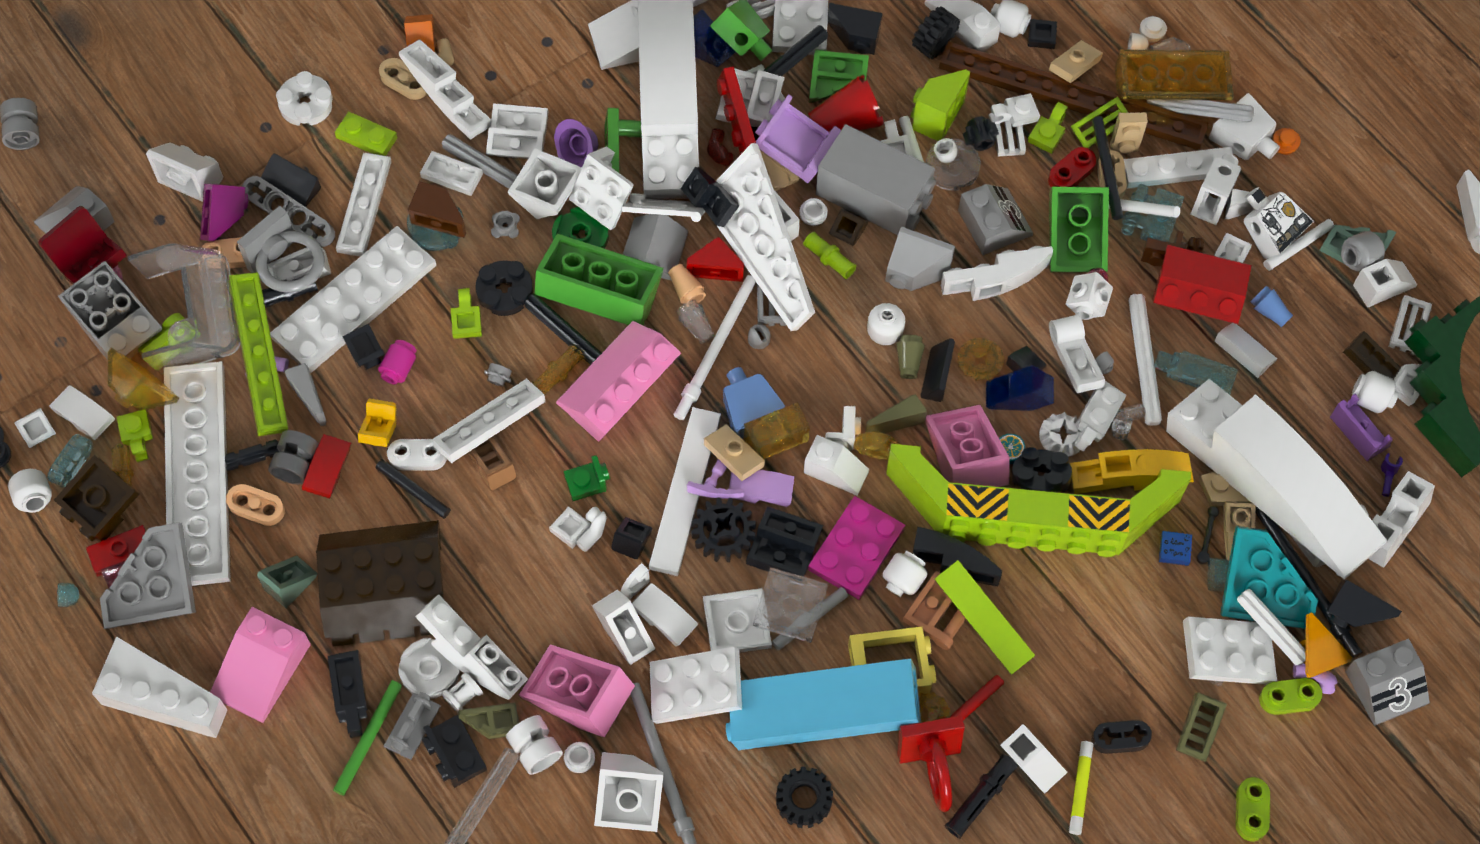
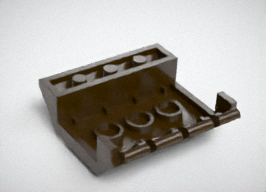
M439 520L319 535L316 555L320 613L325 638L331 637L332 647L354 644V634H359L360 643L385 640L384 630H389L390 639L415 637L414 627L417 626L420 627L421 636L432 635L415 616L438 594L444 599Z

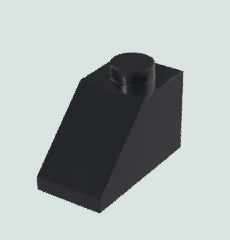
M830 3L828 8V24L848 50L860 54L874 55L881 30L883 13Z

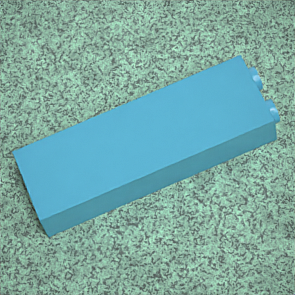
M910 658L741 680L742 710L729 712L730 722L726 723V735L728 741H731L738 750L898 731L900 726L921 723L916 667Z

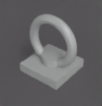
M278 206L237 241L247 269L251 273L258 272L259 278L263 283L275 291L292 293L304 290L320 277L324 268L325 257L320 244L312 236L294 231L288 212L281 206ZM294 242L305 245L312 253L313 264L310 271L304 277L295 281H282L271 275L268 270V263L280 257Z

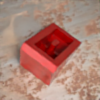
M719 236L687 258V270L695 278L743 282L744 263Z

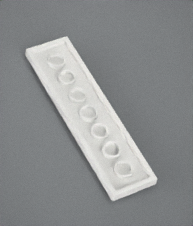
M220 361L164 367L166 525L172 523H182L192 586L231 582L229 509L226 503L228 475L225 462L227 440L224 364Z

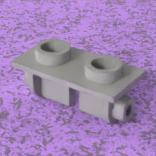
M420 692L419 695L413 693L383 747L412 760L422 738L425 736L423 727L428 724L429 726L431 725L441 705L431 701V697L426 693Z

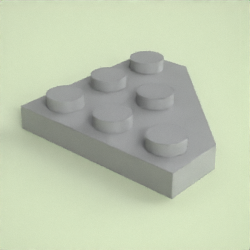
M182 523L151 527L145 532L142 542L135 552L131 553L110 588L106 589L100 597L104 629L196 613Z

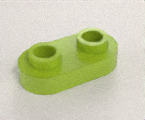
M1310 678L1271 682L1261 691L1259 702L1261 707L1272 715L1310 711L1321 701L1322 689L1316 681ZM1302 689L1310 690L1312 696H1305ZM1272 693H1279L1282 700L1274 699Z
M1250 777L1239 785L1236 792V830L1243 839L1254 842L1262 839L1270 827V789L1262 779ZM1250 788L1257 789L1260 794L1259 797L1251 795ZM1249 819H1256L1259 827H1252Z

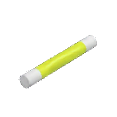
M1082 741L1080 746L1069 833L1074 835H1081L1093 751V743L1088 741Z

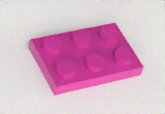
M854 496L812 559L808 570L838 588L843 587L848 594L860 600L905 530L906 525Z

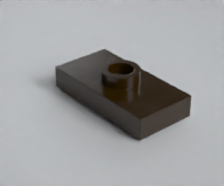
M1365 331L1361 332L1343 351L1365 375L1370 371H1376L1394 380L1401 369Z

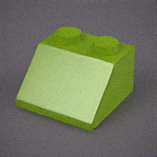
M965 69L928 79L924 88L919 87L913 98L915 106L910 116L913 118L912 127L914 131L936 141L944 139L965 103L970 71Z

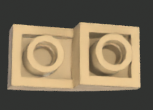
M1223 503L1224 541L1227 562L1230 561L1235 527L1241 526L1255 529L1256 506L1253 503Z

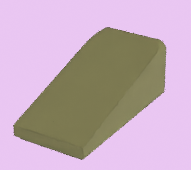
M916 394L911 395L867 421L865 435L869 438L921 424L926 420L927 410Z

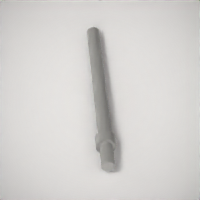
M633 683L635 687L630 695L656 768L664 772L662 785L675 818L673 825L677 836H681L684 844H697L693 834L695 830L691 817H687L642 689L639 683Z

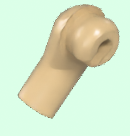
M440 39L436 42L437 55L451 67L454 63V57L449 40Z

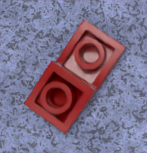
M323 434L307 471L302 490L330 499L340 478L341 469L350 452L351 442Z

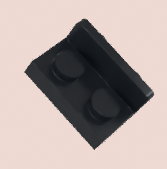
M458 715L433 728H430L429 724L423 727L426 737L422 738V741L429 755L436 753L440 763L435 766L444 782L450 780L455 788L487 771L484 761Z

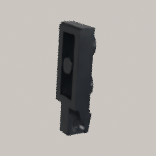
M358 650L329 655L328 664L335 713L340 723H347L350 738L360 737L363 735L361 719L368 718L360 653Z

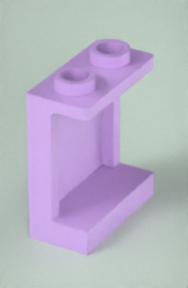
M788 94L783 102L779 99L775 102L769 111L773 115L768 122L764 119L755 133L759 135L756 144H758L761 151L809 183L818 172L820 162L841 130L836 126L830 132L825 130L789 103L793 97Z

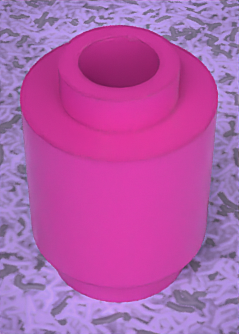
M396 340L394 344H391L378 368L381 378L393 385L403 383L416 360V348L403 340Z

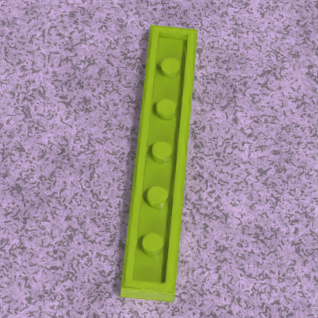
M256 272L229 275L230 290L258 436L280 434L288 430V423L259 274Z

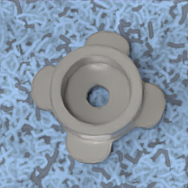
M501 211L492 216L494 228L491 229V234L493 237L509 236L510 238H516L518 236L517 223L520 221L518 214Z

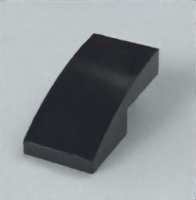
M699 167L693 169L680 188L695 207L703 208L715 225L719 227H725L739 207V204L733 197Z

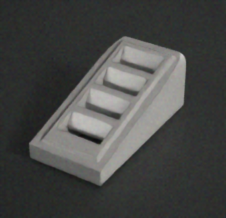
M304 363L286 369L284 372L292 389L320 426L326 425L327 420L308 365Z

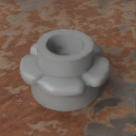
M490 363L488 370H484V374L488 376L487 381L503 387L505 382H511L510 375L512 370L504 366Z

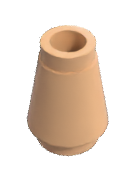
M678 264L669 270L668 274L671 277L681 303H685L687 307H693L705 298V287L683 264Z

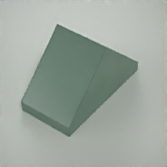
M296 555L260 570L257 577L264 591L283 607L287 608L311 584L318 573Z

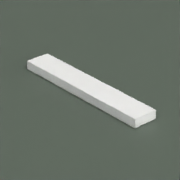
M692 407L650 559L649 570L674 576L679 574L692 526V519H694L700 495L688 493L687 484L689 481L697 484H703L711 456V451L704 446V438L718 430L721 413Z

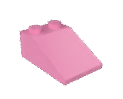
M981 405L926 416L925 422L942 476L948 482L994 487L1009 485L1010 457Z
M251 607L234 635L210 693L220 698L223 704L264 723L311 645L306 634Z
M550 644L519 696L581 730L605 737L635 685L619 666Z

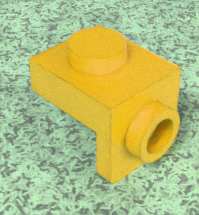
M369 398L366 403V417L358 432V442L387 447L396 428V404L394 402Z

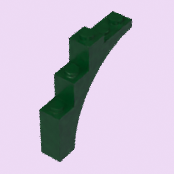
M1480 296L1471 303L1465 299L1453 309L1456 313L1453 317L1448 313L1442 319L1434 316L1428 322L1424 319L1420 320L1410 329L1412 335L1404 341L1423 363L1414 370L1418 375L1409 383L1428 404V406L1420 411L1423 417L1414 425L1461 478L1480 464V431L1469 412L1460 376L1461 349L1468 328L1475 316L1480 312Z

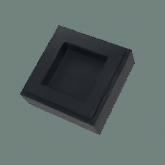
M1031 19L1028 47L1055 49L1057 21Z

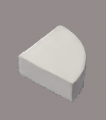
M642 563L629 575L621 588V593L628 599H631L650 582L649 570Z

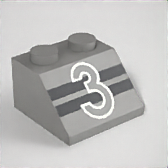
M985 184L961 194L958 212L982 255L1033 236V231L1008 188Z
M1409 638L1355 659L1345 671L1374 726L1430 703L1424 665Z

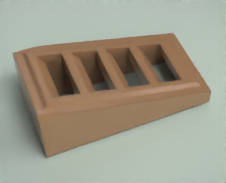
M492 436L486 440L488 442L486 445L476 450L472 449L468 452V455L491 490H495L514 480L516 473L513 463Z

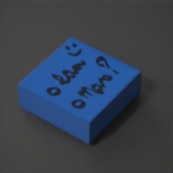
M1162 531L1159 562L1189 566L1191 562L1192 534Z

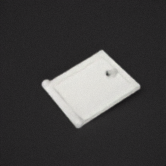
M639 193L630 194V200L622 207V212L690 216L694 222L700 221L705 213L703 208L695 207L690 201L646 199L645 194Z

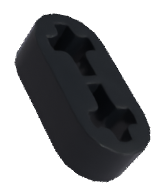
M1140 720L1106 722L1096 727L1091 742L1098 752L1104 754L1136 752L1148 746L1152 738V731L1147 723ZM1134 729H1137L1139 734H1144L1140 742H1136L1135 737L1125 738V736L1131 735ZM1103 732H1107L1109 737L1118 736V738L1112 739L1109 745H1106L1104 740H1099Z

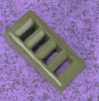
M1195 693L1176 751L1206 762L1227 704L1204 694ZM1200 705L1215 711L1214 715L1211 716L1198 711ZM1199 717L1211 722L1210 727L1194 722L1195 718ZM1191 728L1206 733V739L1191 734ZM1187 739L1202 744V751L1186 745Z

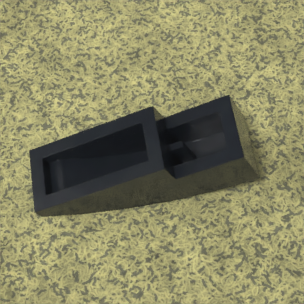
M917 527L912 554L924 562L940 564V573L959 560L976 583L998 587L1002 570L989 558L954 537L938 531Z

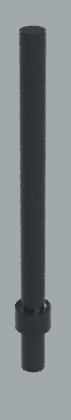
M1256 507L1255 513L1282 553L1318 600L1317 606L1331 625L1330 631L1337 640H1341L1352 658L1361 655L1363 651L1351 635L1352 629L1350 626L1347 625L1346 629L1329 620L1331 614L1326 612L1330 603L1278 524Z

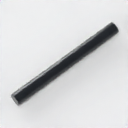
M1096 116L1092 119L1105 186L1109 187V205L1112 219L1120 220L1124 216L1102 116Z

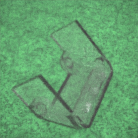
M169 243L128 256V261L147 279L181 270L188 318L179 320L170 327L168 331V346L141 353L142 359L159 374L164 375V367L206 363L232 355L239 349L241 343L229 284V275H231L229 262L219 250Z

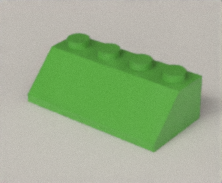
M557 234L536 270L534 294L629 325L632 321L644 325L656 296L663 267Z

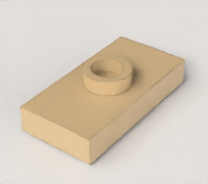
M1081 40L1052 61L1049 70L1072 83L1101 61L1103 52Z
M727 424L704 438V446L741 481L764 467L765 460Z

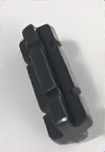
M274 439L266 442V445L263 446L258 444L239 450L237 454L234 452L226 454L227 471L238 469L239 465L244 467L266 460L268 456L273 458V455L279 452L277 449L279 441Z

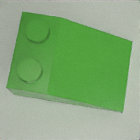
M1051 187L1049 189L1050 247L1052 246L1053 248L1050 272H1108L1109 187Z

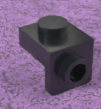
M369 324L342 336L357 368L364 365L365 369L368 370L381 363L380 357L384 356L385 353L381 349Z

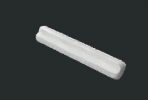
M1251 589L1242 592L1237 598L1239 604L1295 665L1305 662V648Z

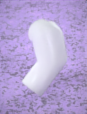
M596 506L592 507L586 514V519L592 524L576 541L577 546L584 552H587L602 536L607 520L605 512H601Z

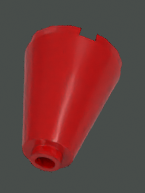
M864 74L857 76L808 113L811 120L828 132L834 126L842 130L845 124L858 131L878 128L884 125L883 117H879L877 112L879 109L878 103L868 81H865Z

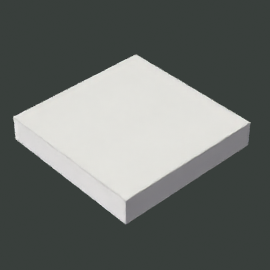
M762 588L703 596L711 651L736 647L739 653L772 648Z

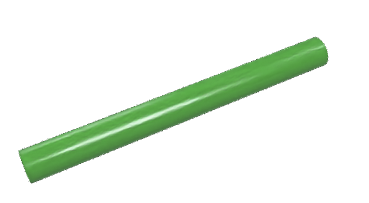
M391 680L333 789L334 792L342 796L345 795L402 688L400 683Z

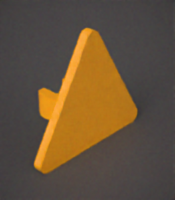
M1313 613L1306 614V640L1300 642L1305 648V662L1303 663L1305 664L1306 676L1311 678L1351 662V655Z

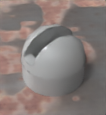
M757 324L750 328L748 343L752 348L764 349L769 345L771 334L765 325ZM757 332H761L765 339L761 340Z

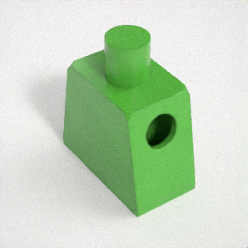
M739 0L728 7L710 25L740 56L751 50L762 61L773 51L763 40L770 32L769 28L747 0Z

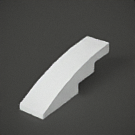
M418 40L399 51L400 58L417 82L451 122L470 140L491 127V119L473 103L474 96L456 80V71L424 42Z

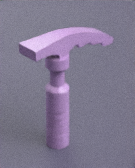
M719 459L712 469L711 477L707 478L704 484L690 481L687 484L688 493L700 496L720 497L722 499L744 497L743 489L725 490L723 488H715L718 478L723 475L727 468Z

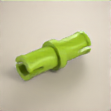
M811 232L804 240L803 246L817 255L824 266L829 265L842 275L844 279H848L856 270V264L842 255L836 245H830L818 236L816 232Z

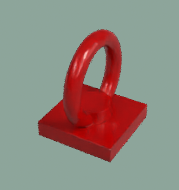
M962 716L900 726L897 754L900 764L919 760L926 762L933 798L937 808L942 812L949 811L952 806V786L946 756L961 753L965 728Z

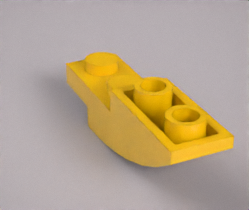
M1154 449L1110 451L1098 453L1099 459L1070 463L1074 494L1134 486V491L1143 490L1157 479L1161 469L1191 472L1190 482H1194L1189 453Z

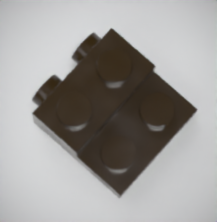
M94 455L54 501L62 507L59 511L62 516L72 523L76 520L82 526L79 531L91 541H94L96 538L103 541L124 520L121 517L122 513L139 496V493L105 462Z

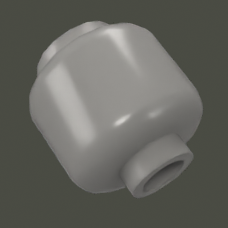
M1363 231L1350 236L1342 245L1341 257L1344 264L1356 272L1382 261L1385 256V248L1381 238L1371 231Z

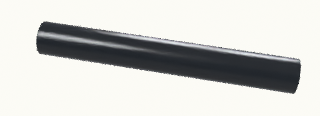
M381 459L377 463L376 469L440 517L445 519L449 515L450 508L385 460Z

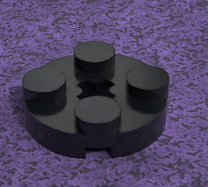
M497 261L483 266L479 271L475 288L477 299L481 306H485L498 316L513 315L524 309V301L533 294V284L529 272L521 262ZM503 283L512 286L508 288L506 293H502V290L497 289V287Z
M1033 447L1025 448L1022 451V455L1013 464L1012 481L1014 485L1017 484L1021 489L1047 492H1059L1062 490V493H1064L1070 487L1072 480V467L1068 462L1069 457L1063 452L1037 450ZM1044 472L1045 474L1044 476H1039L1038 473Z

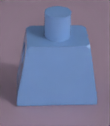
M741 367L734 368L727 373V378L731 385L723 389V401L731 429L743 439L786 421L787 408L761 374L747 378Z

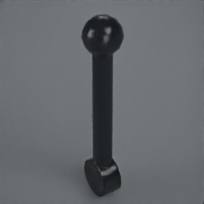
M1216 506L1209 507L1207 511L1209 520L1202 551L1197 556V561L1200 564H1206L1210 558L1207 552L1214 520L1219 515V509Z

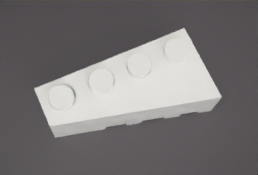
M118 637L115 638L92 692L101 705L213 738L217 737L227 713V708L220 698Z

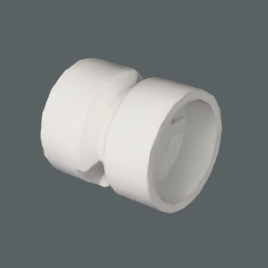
M534 715L521 721L506 735L514 752L521 753L519 760L530 775L547 769L563 755V751L555 738L548 737L550 730L540 715Z

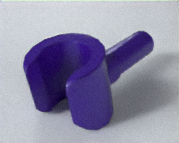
M1389 453L1381 464V470L1385 473L1382 495L1386 497L1390 495L1392 479L1403 463L1402 457L1399 456L1396 465L1391 464L1388 460Z

